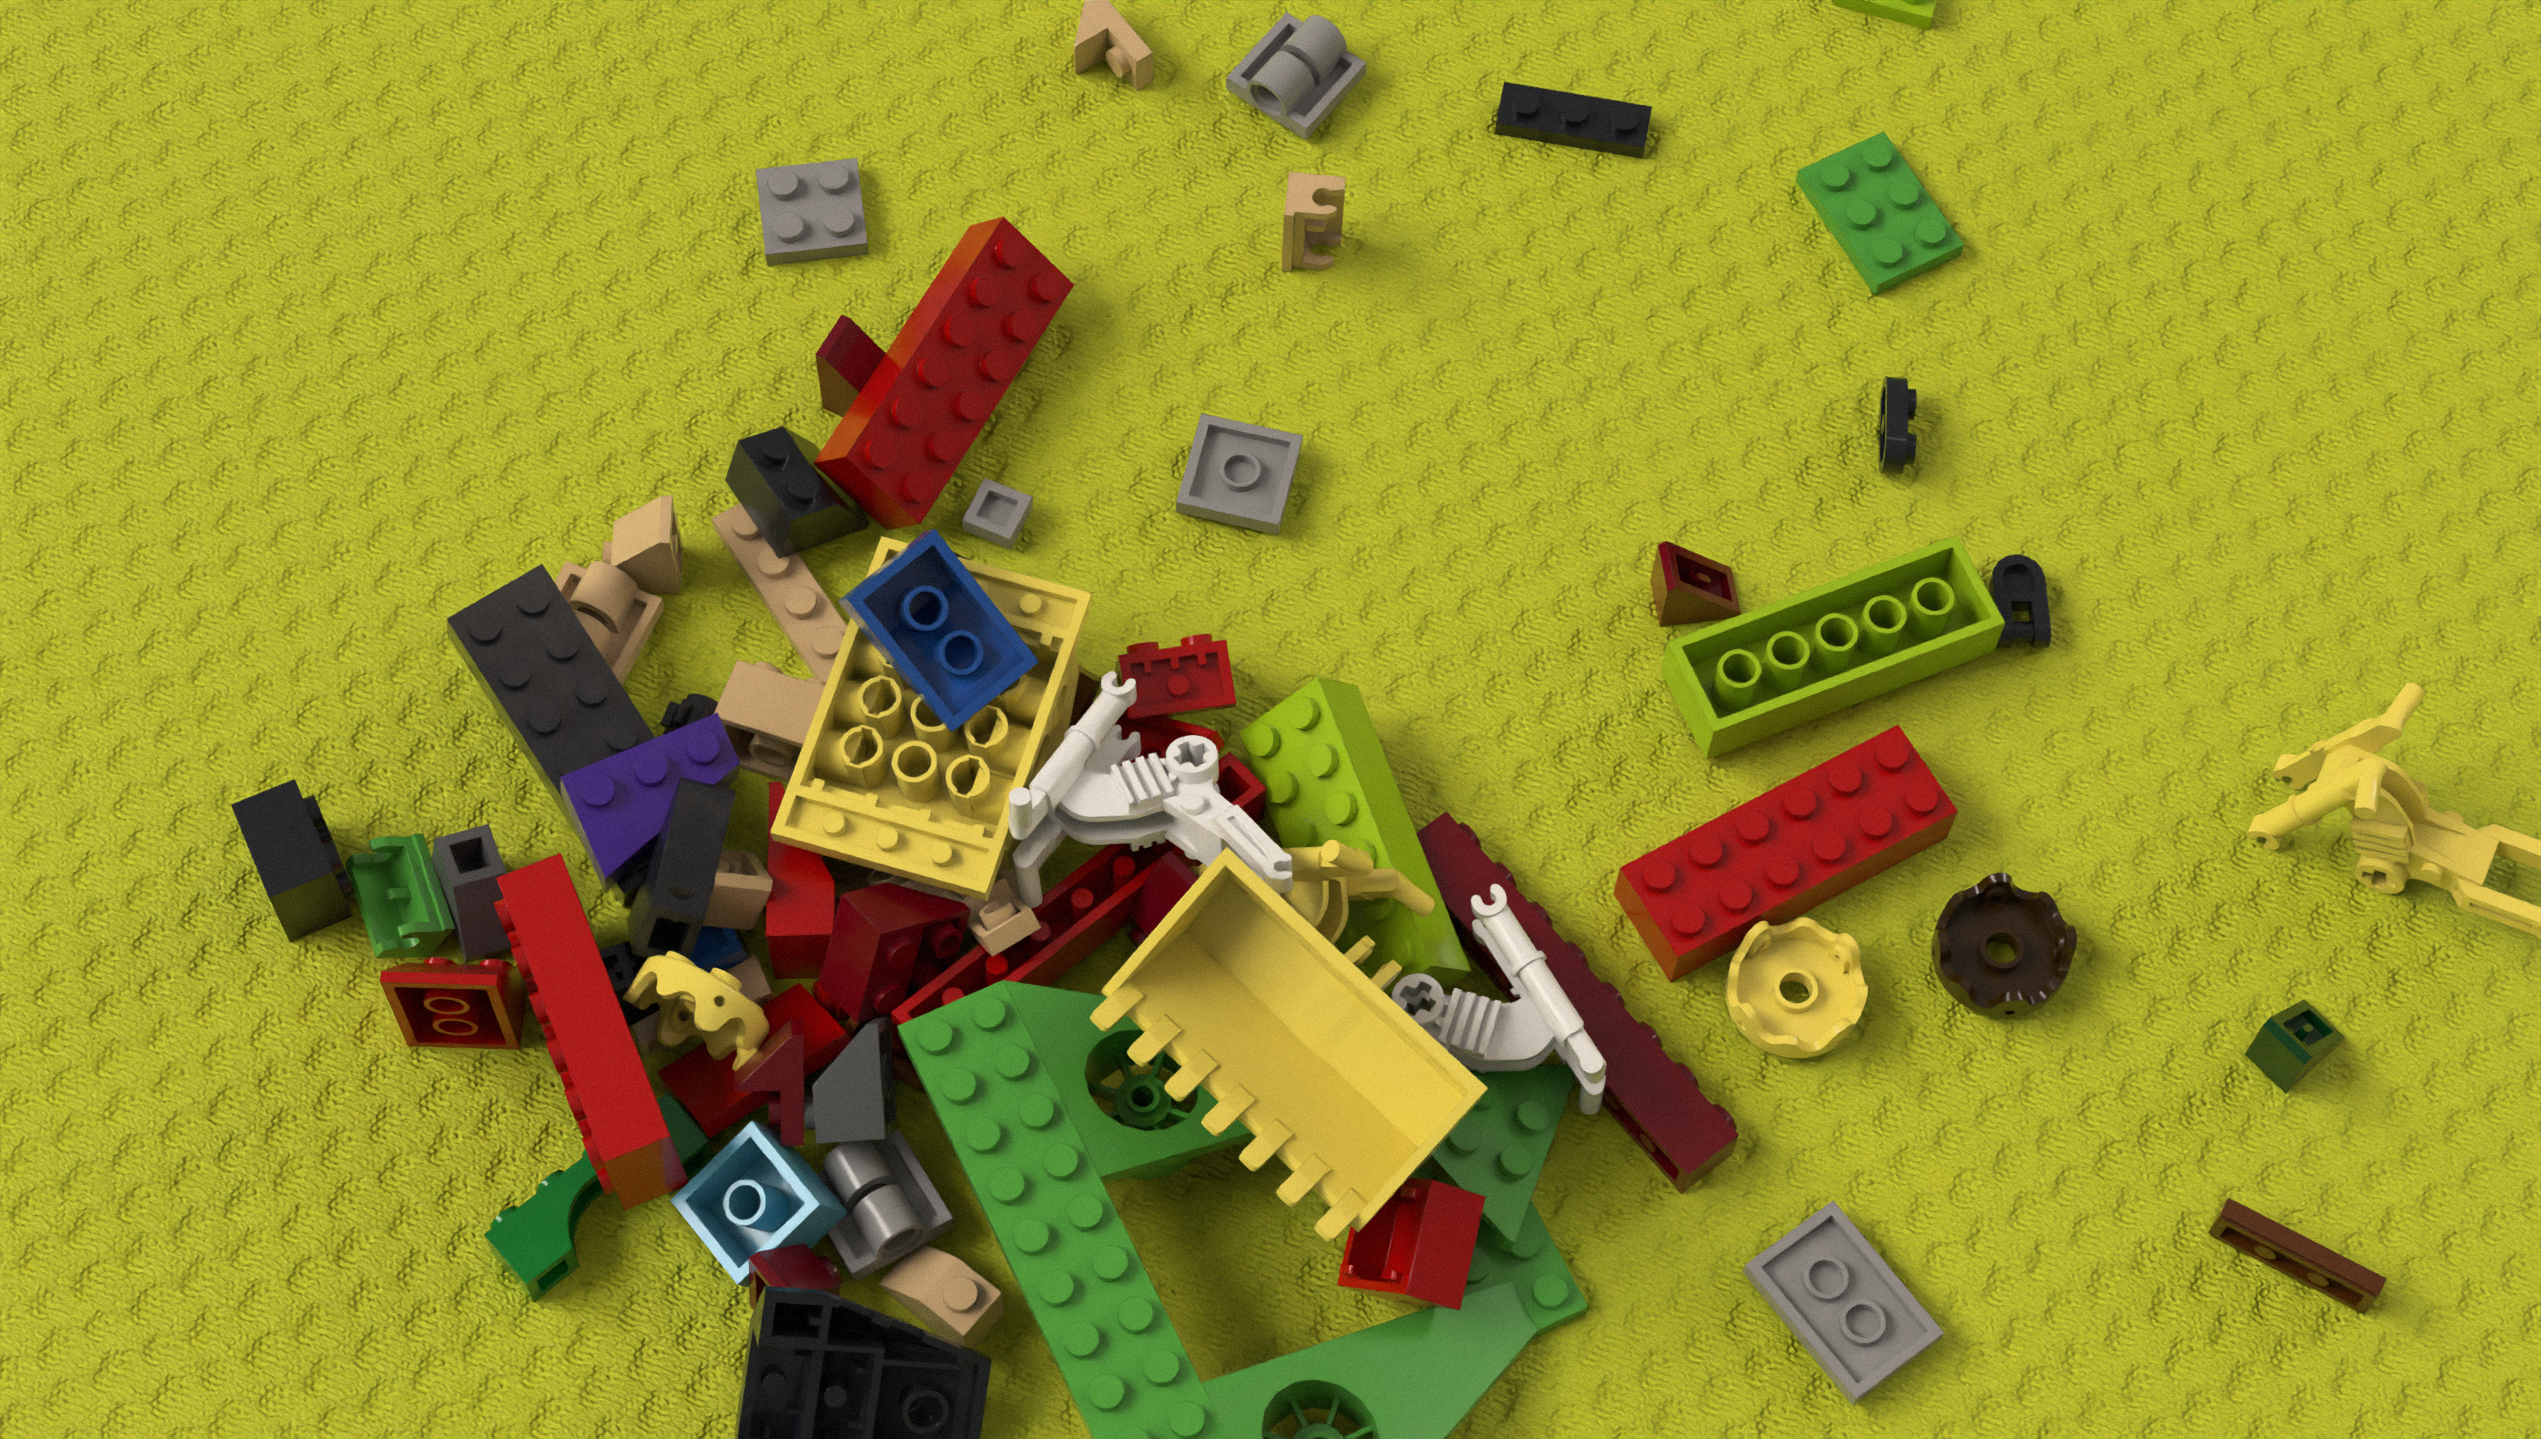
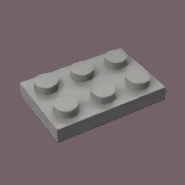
M1834 1201L1827 1204L1748 1262L1743 1270L1745 1276L1852 1406L1939 1342L1944 1334L1942 1329Z

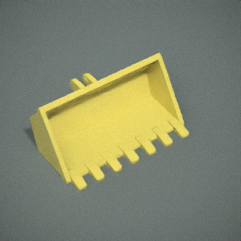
M1226 847L1101 990L1107 999L1093 1011L1090 1020L1101 1031L1107 1032L1121 1019L1128 1016L1144 1031L1127 1050L1128 1056L1141 1067L1147 1065L1162 1050L1175 1060L1181 1068L1167 1081L1164 1086L1165 1091L1176 1101L1180 1102L1199 1085L1207 1090L1218 1103L1202 1119V1125L1213 1136L1218 1137L1238 1119L1256 1136L1241 1152L1239 1160L1249 1170L1256 1172L1275 1154L1293 1171L1291 1176L1276 1191L1277 1196L1288 1206L1294 1207L1311 1190L1316 1192L1331 1208L1315 1224L1314 1230L1325 1241L1332 1242L1349 1224L1359 1232L1405 1181L1429 1159L1477 1104L1488 1088L1383 992L1400 973L1402 967L1392 960L1388 964H1384L1371 979L1356 967L1364 963L1372 954V949L1376 944L1366 935L1343 955Z

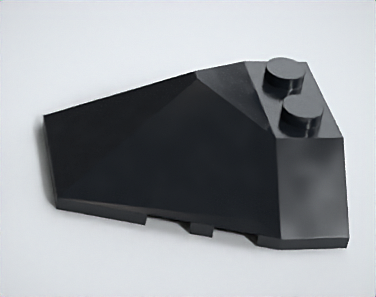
M764 1286L750 1318L735 1426V1439H980L992 1360L986 1354L825 1290Z

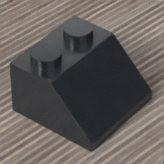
M784 426L739 440L725 479L778 559L867 529L870 523L858 504L813 464L821 452L817 445Z

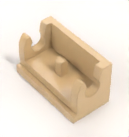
M1289 172L1284 211L1281 271L1292 272V267L1324 270L1333 266V257L1314 255L1310 248L1316 244H1322L1326 247L1341 245L1346 177Z

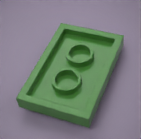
M1881 132L1798 170L1797 184L1874 295L1961 256L1964 247L1963 242L1885 132Z

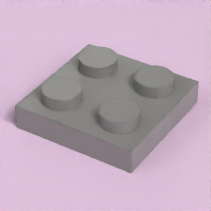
M857 158L756 169L767 266L869 254Z
M1201 413L1176 501V512L1278 535L1301 453L1303 435Z

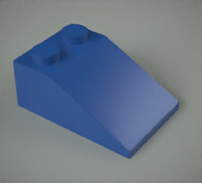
M936 529L921 534L838 600L872 645L950 732L956 730L1039 662Z

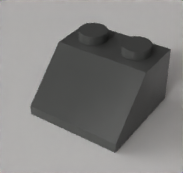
M880 1016L867 1023L812 1085V1095L805 1096V1125L807 1130H815L816 1144L886 1139L898 1129L891 1016Z

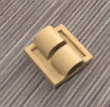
M566 561L555 580V584L622 686L665 609L663 599L639 590L636 582L627 573L608 563L594 561L586 569Z

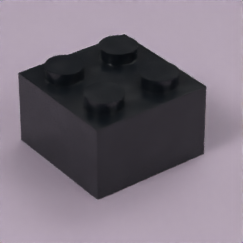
M294 779L231 804L269 900L289 942L353 917L345 898L355 894L314 794L303 798Z

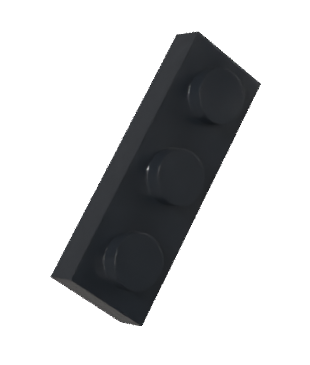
M1504 82L1495 134L1643 159L1652 106Z

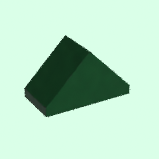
M2304 999L2270 1017L2261 1027L2245 1055L2286 1094L2330 1054L2345 1037Z

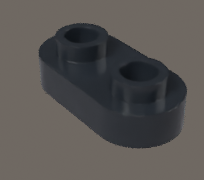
M1885 376L1883 380L1879 408L1880 473L1902 474L1905 464L1913 465L1915 460L1916 434L1908 433V420H1914L1917 392L1916 389H1908L1907 378Z

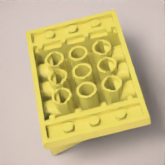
M881 536L866 578L908 546L909 543ZM958 557L1039 662L956 730L950 732L872 645L851 618L770 833L773 841L988 901L999 867L1011 870L1013 867L1012 854L1023 841L1013 838L1009 829V793L1018 787L1030 790L1029 784L1064 741V735L1069 729L1079 678L1076 649L1093 599L1090 592Z

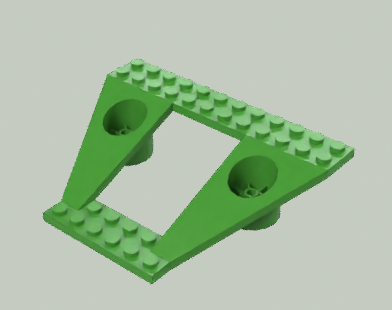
M1002 980L897 1026L898 1035L1091 1439H1288L1271 1433V1430L1290 1414L1293 1415L1300 1429L1296 1432L1293 1439H1449L1536 1337L1587 1313L1588 1305L1534 1204L1530 1200L1516 1241L1508 1252L1500 1249L1492 1241L1497 1234L1481 1217L1460 1311L1429 1307L1201 1383L1104 1184L1123 1178L1147 1181L1172 1175L1197 1156L1254 1140L1256 1136L1238 1119L1220 1136H1213L1202 1125L1201 1121L1218 1101L1201 1085L1192 1091L1197 1104L1190 1114L1171 1108V1100L1174 1098L1165 1091L1164 1082L1158 1078L1162 1067L1175 1074L1181 1066L1164 1050L1147 1064L1153 1065L1150 1075L1138 1074L1133 1076L1129 1066L1137 1064L1128 1056L1127 1050L1144 1031L1128 1016L1121 1019L1109 1031H1101L1090 1020V1016L1107 999L1103 995ZM1120 1069L1125 1079L1118 1089L1100 1084L1102 1080ZM1092 1096L1114 1103L1116 1110L1108 1114L1103 1113ZM1166 1121L1176 1124L1168 1129H1165ZM1424 1164L1410 1176V1178L1438 1181ZM1312 1408L1330 1410L1326 1424L1314 1423L1308 1425L1302 1411ZM1337 1412L1356 1422L1360 1430L1343 1437L1337 1429L1332 1427Z

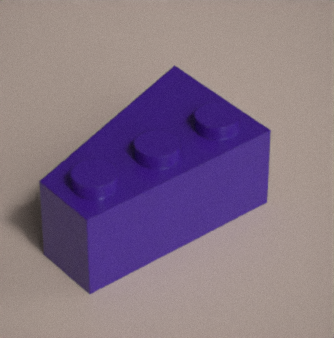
M718 713L560 777L561 795L605 893L642 858H646L653 852L680 777L728 788L738 779L740 761Z

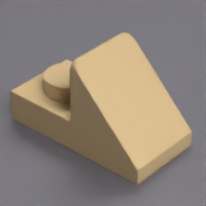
M1085 0L1074 44L1075 73L1080 74L1100 61L1107 59L1112 71L1120 78L1125 76L1136 91L1153 82V52L1109 0Z

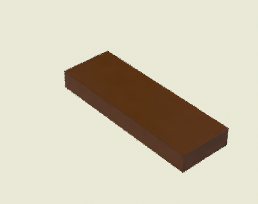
M2230 1198L2226 1200L2208 1231L2211 1237L2360 1313H2365L2377 1299L2387 1279Z

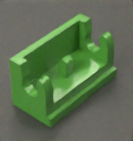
M413 834L407 837H379L369 841L371 851L376 854L362 853L351 855L345 862L375 956L376 958L429 957L452 933L455 926L424 835Z

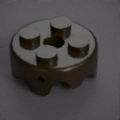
M1994 873L1988 875L1971 888L1957 892L1950 898L1938 919L1932 936L1931 957L1940 982L1957 1002L1971 1011L1989 1017H2019L2042 1008L2055 997L2067 977L2076 949L2077 933L2073 925H2068L2064 921L2055 901L2048 893L2022 890L2014 885L2012 877L2007 873ZM1994 941L2006 943L2012 948L2015 959L2009 963L1996 962L1987 954L1986 945Z

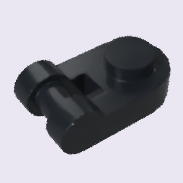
M2017 554L2006 556L1998 561L1989 581V594L2005 621L1996 648H2012L2013 643H2030L2032 648H2048L2051 641V623L2043 570L2035 560L2027 556ZM2012 611H2028L2029 621L2013 622Z

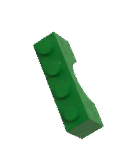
M666 1092L657 1101L689 1181L714 1158L712 1146L707 1136L672 1096ZM586 1149L582 1153V1158L565 1172L557 1170L547 1176L537 1187L536 1194L520 1207L514 1205L502 1211L492 1221L490 1230L484 1234L492 1254L533 1302H536L580 1267L575 1250L576 1230L586 1209L592 1202L604 1194Z

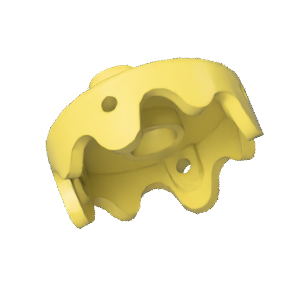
M1800 917L1792 922L1778 926H1770L1767 921H1761L1748 931L1731 960L1725 982V994L1731 1018L1739 1031L1749 1041L1774 1055L1785 1058L1804 1059L1822 1055L1838 1047L1850 1036L1860 1019L1866 1003L1868 986L1862 974L1860 950L1855 939L1847 933L1836 934L1830 932L1816 921L1807 917ZM1788 981L1799 982L1807 988L1810 998L1803 1003L1789 1002L1782 996L1779 987Z
M668 951L665 956L656 955L649 957L622 998L632 1004L633 1007L641 1010L646 1009L652 1003H658L661 1016L657 1027L658 1040L667 1047H675L682 1044L688 1038L698 1037L706 1043L709 1054L715 1060H722L731 1052L737 1050V1057L732 1067L734 1071H737L759 1050L769 1033V1023L763 1014V1009L739 992L742 983L737 978L718 968H712L711 972L708 973L697 967L686 957L673 951ZM679 1012H682L685 1015L684 1021H681L679 1019Z

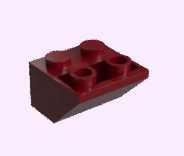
M889 882L843 893L840 898L818 983L856 1023L889 1015L899 1005L957 961L971 909L965 903Z

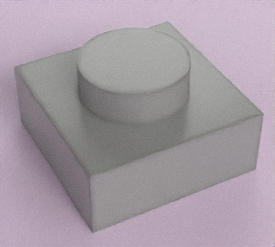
M984 478L962 519L963 530L1011 549L1033 508V497Z

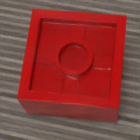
M1409 1177L1359 1232L1352 1226L1350 1227L1337 1286L1388 1301L1460 1311L1486 1197L1435 1180Z

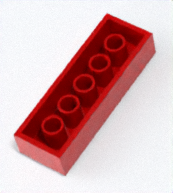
M1004 216L970 225L813 464L886 530L920 525L1074 284Z
M1896 725L1620 867L1614 896L1666 977L1672 983L1737 949L1748 931L1757 923L1767 921L1770 926L1782 925L1947 839L1958 810L1900 726Z
M561 853L497 877L496 879L504 898L494 902L496 911L511 943L512 954L529 991L530 1002L540 1027H542L545 1034L549 1053L563 1082L567 1101L575 1121L579 1125L585 1149L605 1195L616 1191L625 1211L683 1188L689 1181Z

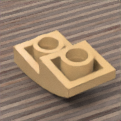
M999 871L988 901L950 890L943 892L945 898L965 903L971 909L966 928L992 956L1041 928L1032 909L1015 896L1006 877Z

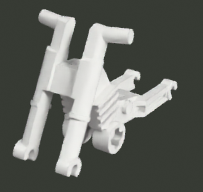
M1113 671L1103 676L1101 680L1102 692L1078 723L1066 731L1064 741L1029 784L1030 790L1018 787L1009 793V829L1013 838L1023 840L1012 854L1013 866L1017 877L1020 900L1030 908L1037 907L1043 902L1038 870L1049 855L1057 849L1067 834L1079 842L1090 845L1129 843L1133 852L1139 850L1141 845L1144 848L1151 847L1154 841L1157 844L1164 843L1166 838L1184 850L1188 858L1197 859L1208 867L1227 847L1277 894L1293 889L1292 856L1285 853L1238 805H1232L1220 795V789L1216 783L1219 777L1218 750L1212 741L1196 735L1180 737L1169 745L1166 751V758L1159 759L1155 752L1148 754V759H1144L1143 756L1138 757L1141 752L1139 732H1132L1128 739L1122 740L1121 726L1114 724L1124 711L1135 703L1137 699L1136 681L1130 678L1126 680L1123 686L1118 687L1117 674Z
M1492 884L1490 896L1495 901L1493 905H1485L1479 895H1473L1471 898L1473 914L1478 918L1472 922L1473 935L1480 944L1487 946L1513 986L1510 991L1514 997H1520V999L1512 1003H1501L1498 1000H1489L1488 997L1476 996V994L1471 992H1462L1461 989L1454 988L1452 996L1445 995L1440 984L1434 978L1421 973L1407 975L1395 985L1391 999L1406 1013L1408 1011L1414 1013L1415 1016L1407 1014L1463 1066L1483 1074L1486 1071H1524L1541 1064L1554 1049L1563 1064L1567 1063L1581 1085L1579 1097L1580 1110L1588 1115L1596 1114L1601 1108L1606 1082L1605 1070L1607 1063L1585 1031L1584 1021L1544 962L1547 959L1543 951H1537L1508 907L1504 889L1498 884ZM1425 1007V1008L1429 1009L1430 1012H1428V1011H1426V1010H1424V1009H1422V1008Z

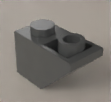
M489 824L435 838L432 861L455 926L453 931L465 963L511 951V943L503 929L494 905L495 901L504 898L496 878L507 874Z

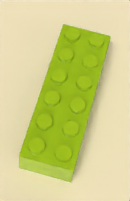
M1955 535L1668 641L1661 673L1705 759L1708 760L1993 653L2003 631L2005 621L1960 539Z
M1317 676L1239 732L1256 778L1267 788L1265 801L1283 848L1320 847L1329 840H1336L1352 848H1360L1368 852L1374 862L1373 869L1395 868L1405 875L1411 883L1431 896L1435 901V906L1426 917L1418 916L1395 898L1348 901L1349 914L1347 923L1334 946L1344 955L1366 935L1376 944L1372 949V954L1364 963L1356 966L1369 979L1384 964H1388L1392 960L1402 967L1400 973L1383 990L1390 998L1392 997L1395 985L1402 978L1411 974L1421 973L1429 975L1444 990L1470 973L1471 969L1357 685Z

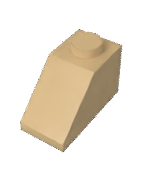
M660 496L615 520L613 541H604L603 562L627 573L636 582L639 590L650 594H681L684 546L673 496Z
M925 1244L904 1255L879 1283L881 1289L938 1335L971 1349H974L1004 1315L1002 1292L958 1257Z

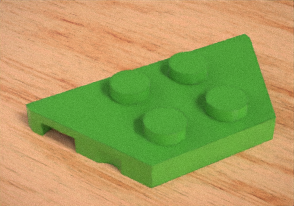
M1539 1064L1534 1068L1524 1071H1486L1485 1074L1477 1070L1468 1069L1488 1090L1424 1163V1166L1438 1181L1486 1197L1481 1217L1497 1234L1492 1241L1506 1252L1509 1251L1516 1241L1575 1079L1568 1065Z

